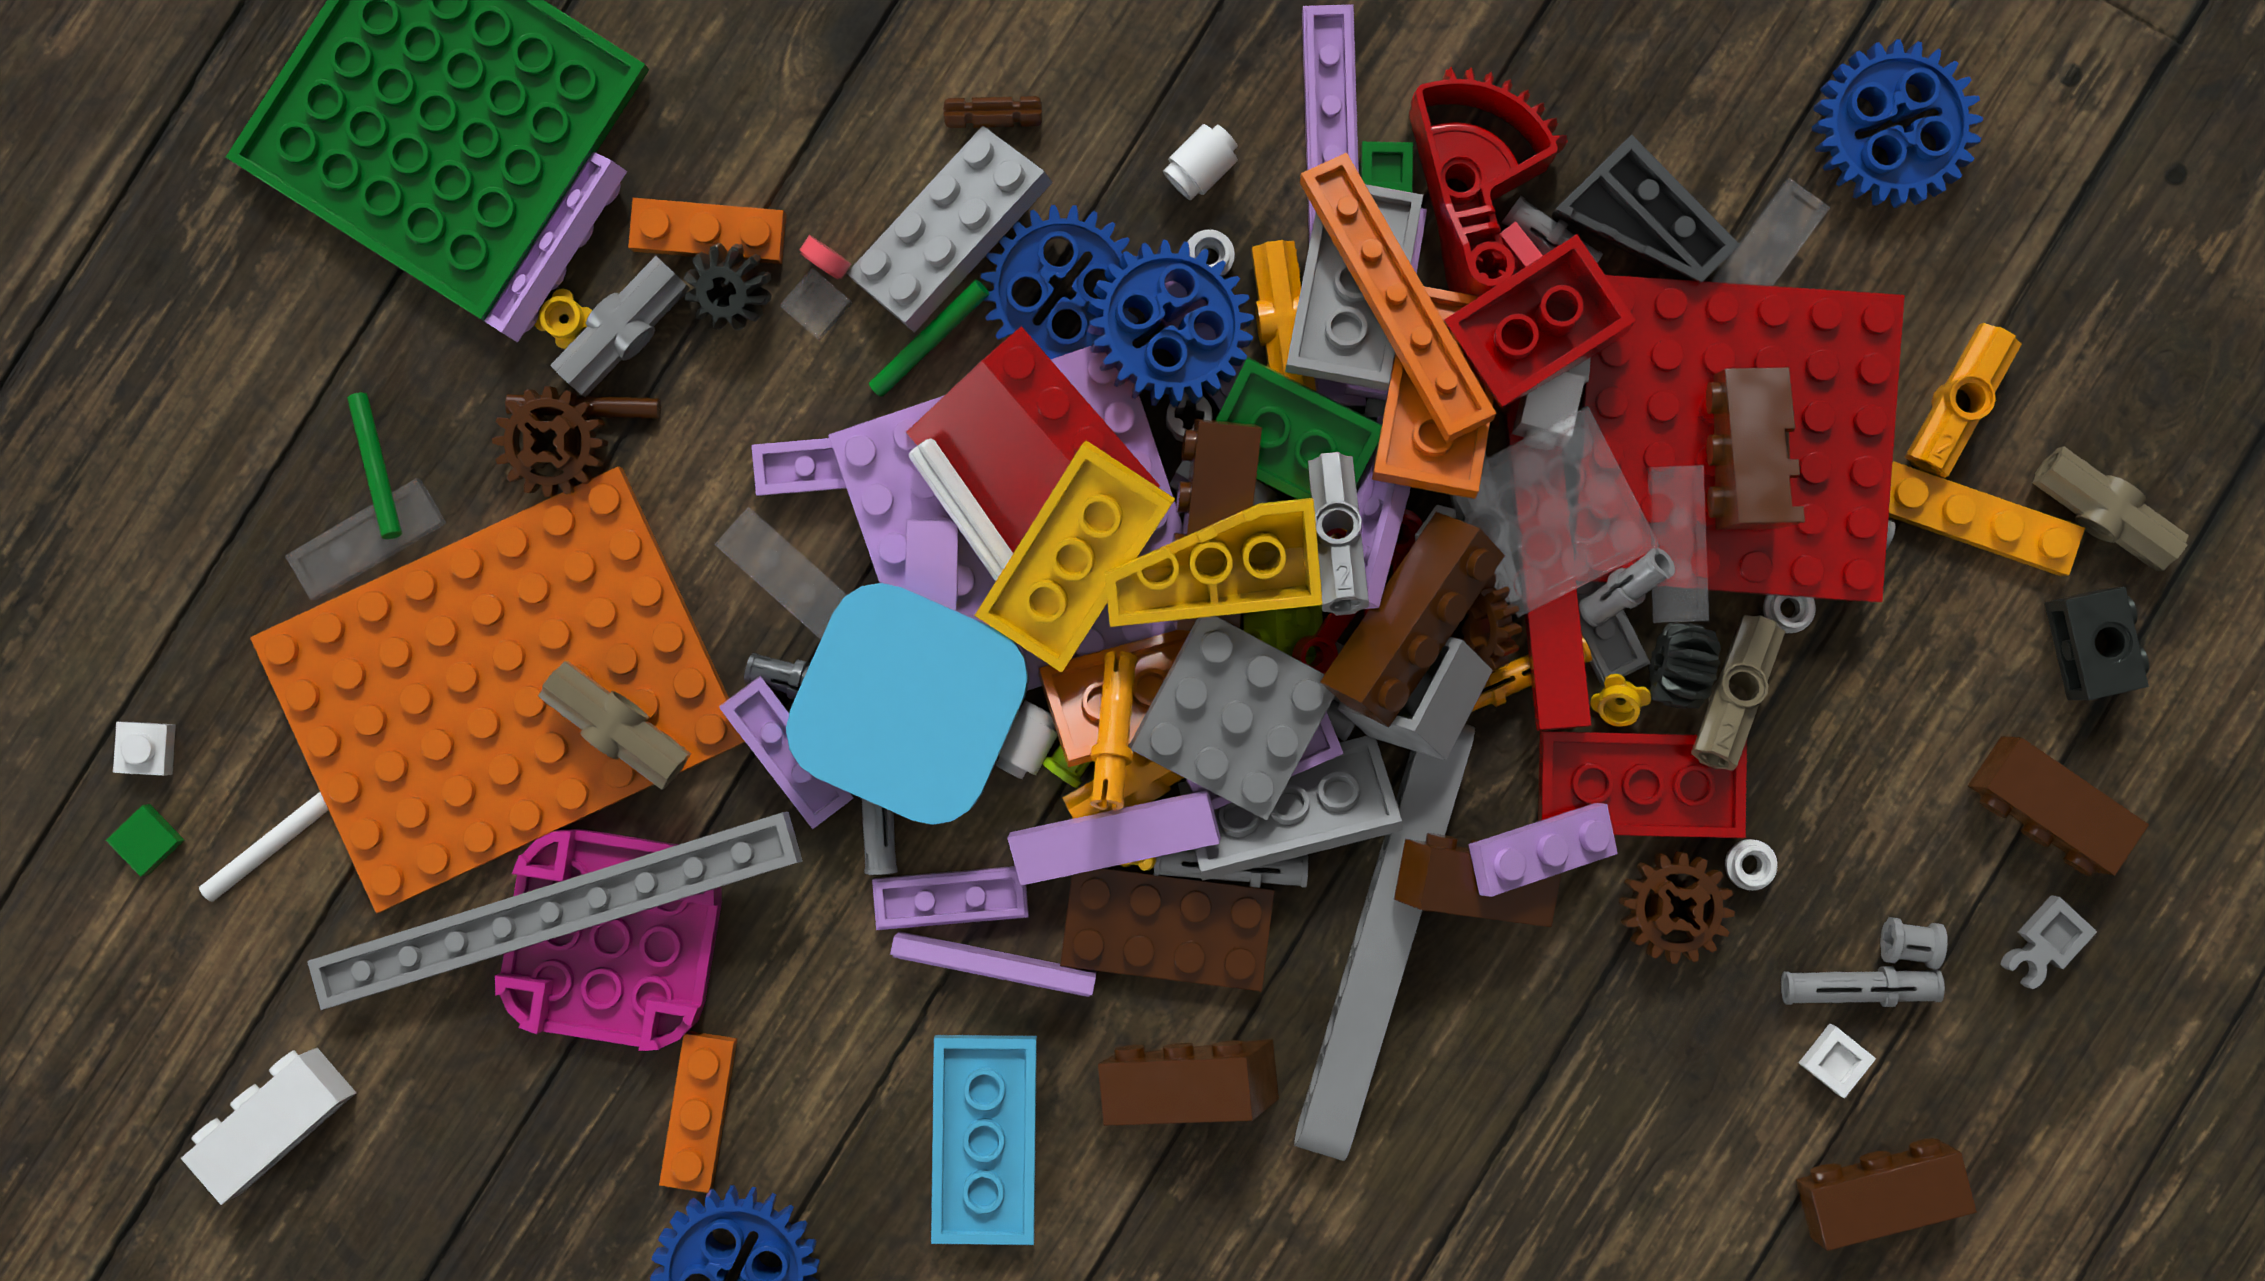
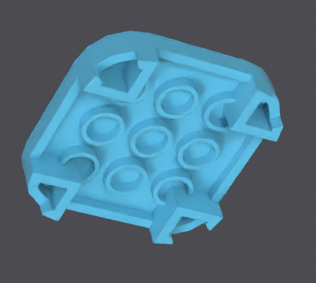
M884 583L861 586L845 596L833 612L791 706L786 726L789 750L799 766L817 779L912 821L930 825L951 822L972 809L984 792L983 790L1020 706L1026 697L1030 680L1026 658L1014 641L993 627L912 591Z

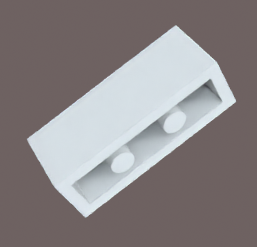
M317 1047L300 1055L295 1050L285 1055L269 1069V1072L273 1075L271 1080L261 1088L254 1084L230 1103V1106L235 1110L223 1122L215 1118L191 1138L196 1145L181 1159L220 1205L247 1190L356 1094V1091Z

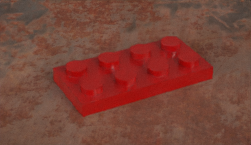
M1540 731L1538 821L1593 803L1608 805L1614 835L1746 838L1747 740L1737 767L1730 771L1727 769H1714L1702 764L1691 754L1697 735Z

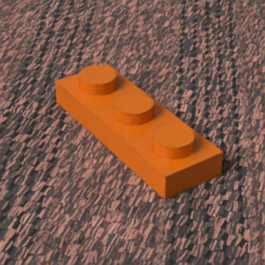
M633 198L628 248L633 252L695 257L700 252L709 255L710 247L717 243H722L727 252L733 245L742 244L744 250L743 259L747 260L754 254L760 255V262L782 264L786 213L784 210Z
M688 1031L683 1036L659 1186L708 1193L709 1190L713 1189L737 1038Z

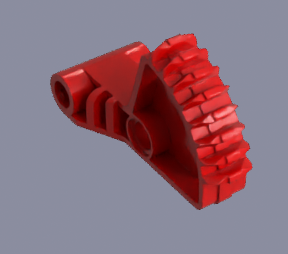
M1450 67L1445 71L1442 80L1425 83L1417 88L1411 100L1409 118L1438 224L1444 270L1449 291L1480 297L1511 277L1515 269L1514 257L1511 251L1503 245L1500 234L1501 228L1497 223L1496 211L1492 201L1545 172L1555 159L1556 154L1565 148L1568 140L1567 135H1552L1558 125L1557 118L1544 121L1541 119L1545 110L1544 102L1536 104L1532 108L1526 104L1530 97L1529 90L1521 92L1517 97L1510 93L1512 89L1511 79L1505 81L1500 88L1492 85L1494 81L1492 72L1486 74L1481 82L1475 80L1472 68L1466 70L1463 79H1457L1454 70ZM1457 104L1490 112L1518 130L1530 143L1536 155L1518 164L1509 147L1500 138L1484 128L1459 122L1431 126L1426 107ZM1446 180H1461L1466 184L1468 191H1453L1448 187Z

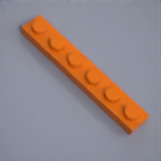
M1347 152L1302 172L1300 185L1446 443L1492 422L1496 415L1494 408Z

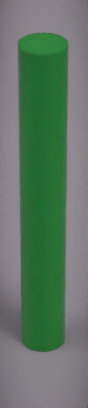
M974 280L869 382L871 389L880 397H884L990 295L985 286L978 280Z
M354 393L349 395L347 400L381 538L385 540L395 539L402 535V530L367 393Z

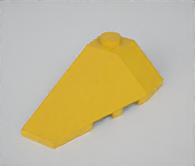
M1307 498L1259 503L1105 572L1110 627L1322 605L1314 499Z

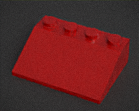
M1022 326L986 356L906 431L917 446L930 438L936 441L1013 553L1079 448L1086 440L1156 487H1160L1158 482Z

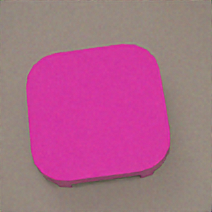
M585 829L553 831L536 839L523 854L518 856L512 874L517 875L514 896L679 844ZM721 887L506 953L503 956L501 973L495 975V996L500 995L507 1012L520 1023L518 1028L534 1034H539L543 1031L639 1047L638 1051L659 1050L678 1041L699 1021L706 1002L722 904Z

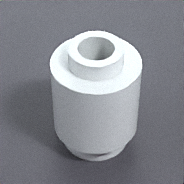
M1202 124L1168 158L1170 164L1163 170V173L1184 197L1192 200L1198 193L1204 195L1238 161L1233 152L1238 145L1232 136L1220 125L1217 124L1211 129L1207 125Z
M1025 700L1009 731L996 766L1020 779H1023L1026 772L1036 775L1058 736L1051 713Z

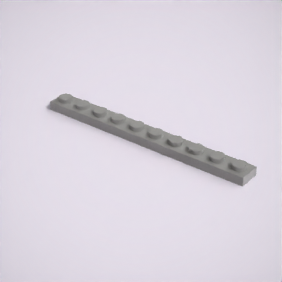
M782 812L307 962L320 1010H324L803 862L789 812Z

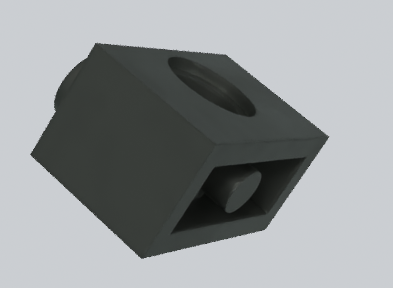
M2126 587L2101 589L2044 602L2067 700H2093L2149 687L2146 676L2149 671V660L2145 650L2138 642L2135 629L2137 609L2133 600L2127 595ZM2099 631L2107 639V648L2102 655L2095 647V637Z

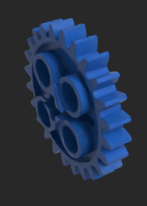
M1896 39L1890 44L1886 52L1878 42L1867 50V56L1860 50L1848 59L1849 66L1842 63L1832 72L1836 81L1829 80L1822 86L1820 91L1829 99H1823L1818 102L1813 110L1826 118L1813 125L1812 131L1826 134V139L1815 147V152L1830 151L1832 158L1823 166V169L1827 171L1837 167L1840 168L1842 173L1836 182L1838 187L1850 180L1855 182L1853 198L1857 199L1870 190L1872 191L1871 199L1874 206L1885 201L1888 195H1890L1893 208H1898L1906 203L1908 196L1912 203L1917 205L1927 199V192L1935 197L1945 191V182L1952 184L1962 177L1958 167L1964 168L1973 162L1974 157L1965 149L1972 148L1980 143L1981 137L1969 132V129L1981 123L1983 117L1969 114L1968 108L1977 103L1980 97L1973 95L1964 96L1962 90L1972 81L1971 78L1965 77L1956 81L1952 75L1959 63L1953 61L1944 68L1938 64L1941 57L1940 49H1936L1925 58L1922 57V42L1917 41L1906 53H1904L1903 44L1900 39ZM1906 84H1912L1919 89L1922 98L1920 103L1913 101L1908 96ZM1857 98H1864L1871 103L1874 110L1873 117L1866 116L1859 110ZM1931 109H1936L1939 112V116L1917 119L1904 129L1901 125L1882 130L1870 137L1863 139L1855 137V132L1877 129L1889 119L1893 123H1897ZM1921 131L1933 136L1936 141L1935 151L1929 150L1923 145L1920 136ZM1873 145L1879 146L1886 151L1888 155L1887 165L1880 164L1874 159L1872 155Z
M1051 205L1049 220L1042 221L1034 209L1031 210L1030 220L1032 226L1025 228L1017 221L1013 225L1016 237L1011 240L1003 236L998 241L1004 248L1003 254L987 253L986 258L997 266L996 272L981 273V279L994 284V290L988 291L990 295L983 301L995 302L997 307L985 316L986 320H1002L1004 323L995 335L999 340L1013 334L1022 326L1050 359L1092 346L1093 342L1101 337V335L1086 332L1089 321L1099 317L1087 312L1088 305L1094 298L1085 292L1083 286L1084 279L1090 272H1105L1110 263L1121 268V252L1130 241L1126 237L1113 242L1110 238L1115 227L1113 222L1107 224L1102 230L1096 228L1097 212L1095 211L1088 216L1085 222L1079 221L1076 205H1072L1067 219L1060 218L1056 205ZM1054 239L1067 241L1073 250L1071 261L1061 267L1049 264L1043 254L1048 242ZM1085 252H1090L1093 256L1092 260L1076 278L1071 287L1076 296L1072 300L1062 297L1045 320L1038 326L1034 325L1032 322L1033 317L1054 291L1052 285L1049 284L1050 280L1054 277L1060 281L1065 279ZM1025 278L1036 281L1042 290L1039 302L1031 307L1018 305L1012 297L1014 285L1019 280ZM1129 307L1123 309L1125 318L1129 322L1137 324L1139 319L1128 311ZM1070 310L1078 315L1081 321V330L1077 336L1071 339H1062L1053 332L1052 320L1058 312Z
M1167 240L1162 241L1157 254L1153 253L1147 243H1143L1138 251V260L1128 251L1123 252L1120 259L1121 268L1110 263L1104 273L1109 282L1098 280L1093 290L1101 299H1092L1088 305L1087 312L1099 318L1089 321L1086 332L1101 335V337L1093 342L1090 348L1091 353L1106 352L1107 356L1102 362L1100 370L1107 371L1116 368L1119 371L1114 382L1115 387L1123 385L1128 380L1134 383L1131 395L1134 399L1146 389L1150 391V399L1153 406L1157 405L1163 394H1168L1172 407H1178L1182 401L1183 393L1187 394L1193 404H1197L1202 398V387L1212 396L1216 395L1221 388L1219 379L1230 383L1237 374L1232 365L1241 366L1247 358V355L1239 348L1248 347L1253 340V336L1240 329L1249 327L1254 320V315L1242 313L1239 310L1246 305L1250 299L1249 295L1233 294L1232 291L1240 278L1235 276L1224 280L1220 275L1224 270L1226 262L1222 260L1213 267L1207 265V249L1202 250L1195 259L1190 257L1189 243L1185 241L1178 253L1171 252ZM1169 281L1180 283L1185 288L1187 297L1177 298L1172 296L1167 291L1165 283ZM1203 299L1207 302V306L1200 307L1185 315L1178 328L1170 325L1156 334L1141 348L1133 346L1132 342L1154 333L1162 319L1166 322H1171L1198 300ZM1127 307L1139 309L1145 315L1146 323L1134 324L1129 322L1124 316L1123 309ZM1205 323L1214 330L1216 339L1205 340L1196 333L1194 324ZM1156 349L1168 351L1173 356L1175 365L1172 367L1159 365L1154 360L1152 351Z
M730 1185L724 1200L721 1201L716 1191L711 1189L705 1197V1207L693 1197L686 1206L687 1215L679 1211L674 1213L670 1220L674 1229L664 1228L658 1238L665 1247L656 1248L651 1260L662 1266L654 1269L650 1276V1281H691L690 1275L698 1273L705 1275L710 1281H725L751 1231L758 1233V1239L736 1281H818L809 1275L818 1271L820 1260L806 1257L814 1251L816 1240L800 1239L808 1223L804 1220L791 1225L789 1218L794 1208L792 1205L778 1212L773 1209L776 1202V1194L772 1193L764 1203L757 1202L756 1187H751L746 1198L739 1199L735 1185ZM719 1228L727 1229L734 1235L736 1243L731 1245L721 1244L715 1239L712 1231ZM764 1251L773 1252L779 1256L782 1265L768 1267L760 1261L758 1254Z

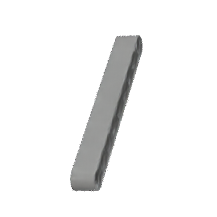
M1464 725L1447 760L1410 750L1396 796V803L1402 818L1403 831L1384 836L1295 1136L1296 1147L1345 1161L1349 1155L1422 910L1394 900L1405 839L1426 841L1427 833L1445 835L1473 742L1474 726Z

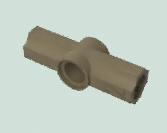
M2064 446L2057 448L2042 462L2035 472V478L2032 483L2076 514V523L2079 526L2085 527L2086 532L2100 540L2117 543L2155 571L2165 570L2173 561L2180 557L2187 547L2186 542L2189 535L2144 504L2146 497L2138 488L2119 477L2105 476Z
M1744 615L1740 619L1719 678L1711 688L1710 703L1691 754L1700 763L1714 769H1727L1730 771L1737 767L1758 706L1768 694V679L1786 632L1778 626L1777 622L1761 615ZM1729 684L1742 687L1747 693L1748 701L1739 700L1734 697L1730 692Z
M564 661L542 685V690L538 697L582 729L580 734L586 741L607 756L617 760L620 758L661 790L665 789L686 765L691 753L685 747L680 746L669 735L647 721L649 716L632 701L615 691L610 693L569 661Z

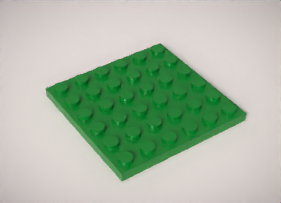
M327 0L233 144L226 158L484 321L591 154L598 151L649 69L643 62L544 0Z

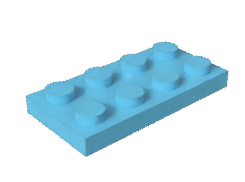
M935 1035L931 1244L1034 1245L1037 1036Z

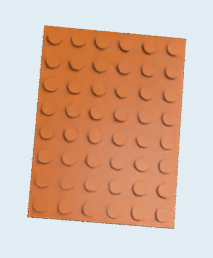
M619 466L592 478L587 484L581 483L575 486L574 493L565 494L562 492L250 637L376 914L655 785L620 758L618 760L613 759L591 745L580 734L582 729L538 697L542 690V685L564 661L572 663L610 693L615 691L632 701L649 716L647 721L669 735L680 746L685 747L691 755L680 773L746 743L719 708L729 697L623 468Z

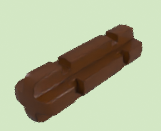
M1020 96V101H1013V97H972V102H966L965 98H948L945 100L943 107L944 122L949 128H966L967 123H973L974 128H981L982 126L1014 127V122H1021V127L1039 126L1042 123V102L1037 96Z

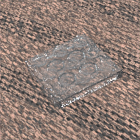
M1588 406L1484 459L1479 492L1476 499L1454 495L1468 523L1480 528L1505 555L1494 573L1502 588L1509 587L1510 593L1507 598L1511 605L1519 606V611L1516 613L1517 617L1646 554L1652 548L1660 547Z

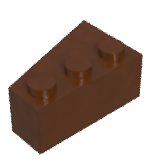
M1789 367L1723 369L1713 375L1714 382H1709L1706 389V409L1708 414H1714V434L1708 436L1706 447L1708 465L1715 466V486L1709 487L1707 495L1709 517L1716 518V530L1779 529L1804 523V506H1792L1790 478H1799L1800 468L1799 459H1790L1789 432H1794L1795 420Z
M1273 1039L1254 1041L1231 1040L1203 1046H1193V1043H1174L1163 1046L1162 1050L1145 1051L1144 1045H1127L1115 1048L1114 1055L1098 1063L1104 1126L1253 1121L1279 1100Z

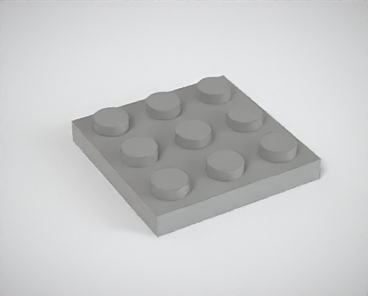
M1217 616L1197 618L1131 740L1129 748L1245 810L1268 820L1335 695L1320 683L1325 675L1322 672Z

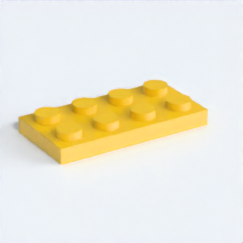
M1086 440L1079 448L974 616L1062 673L1107 605L1104 573L1139 556L1175 498Z

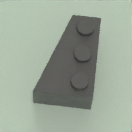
M1633 135L1624 141L1552 213L1553 216L1680 280L1703 282L1740 246Z

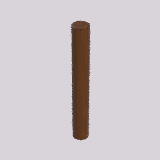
M507 394L505 400L506 413L513 414L506 403L509 400H516L525 404L524 395ZM577 396L575 402L576 406L583 402H591L594 405L588 417L660 418L661 401L659 398ZM544 408L537 411L539 415L557 416L562 415L564 411L557 408Z

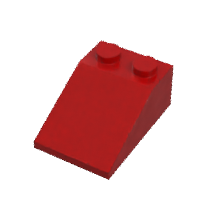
M1576 234L1443 321L1502 409L1583 363L1626 335L1636 322V319L1578 234Z

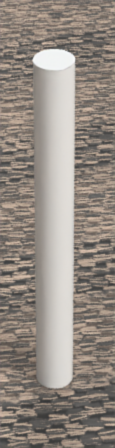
M321 792L317 793L199 887L202 895L207 900L214 902L329 811Z

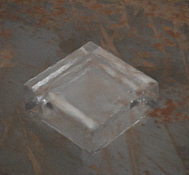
M811 268L779 306L820 341L852 305V302L816 270Z

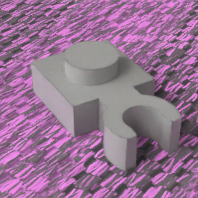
M2051 895L2017 932L2028 943L2022 949L2017 948L2007 952L2002 958L2000 965L2004 969L2014 971L2021 962L2027 961L2029 972L2022 978L2020 983L2024 987L2035 989L2045 980L2047 964L2049 962L2054 967L2064 969L2097 931L2063 899Z

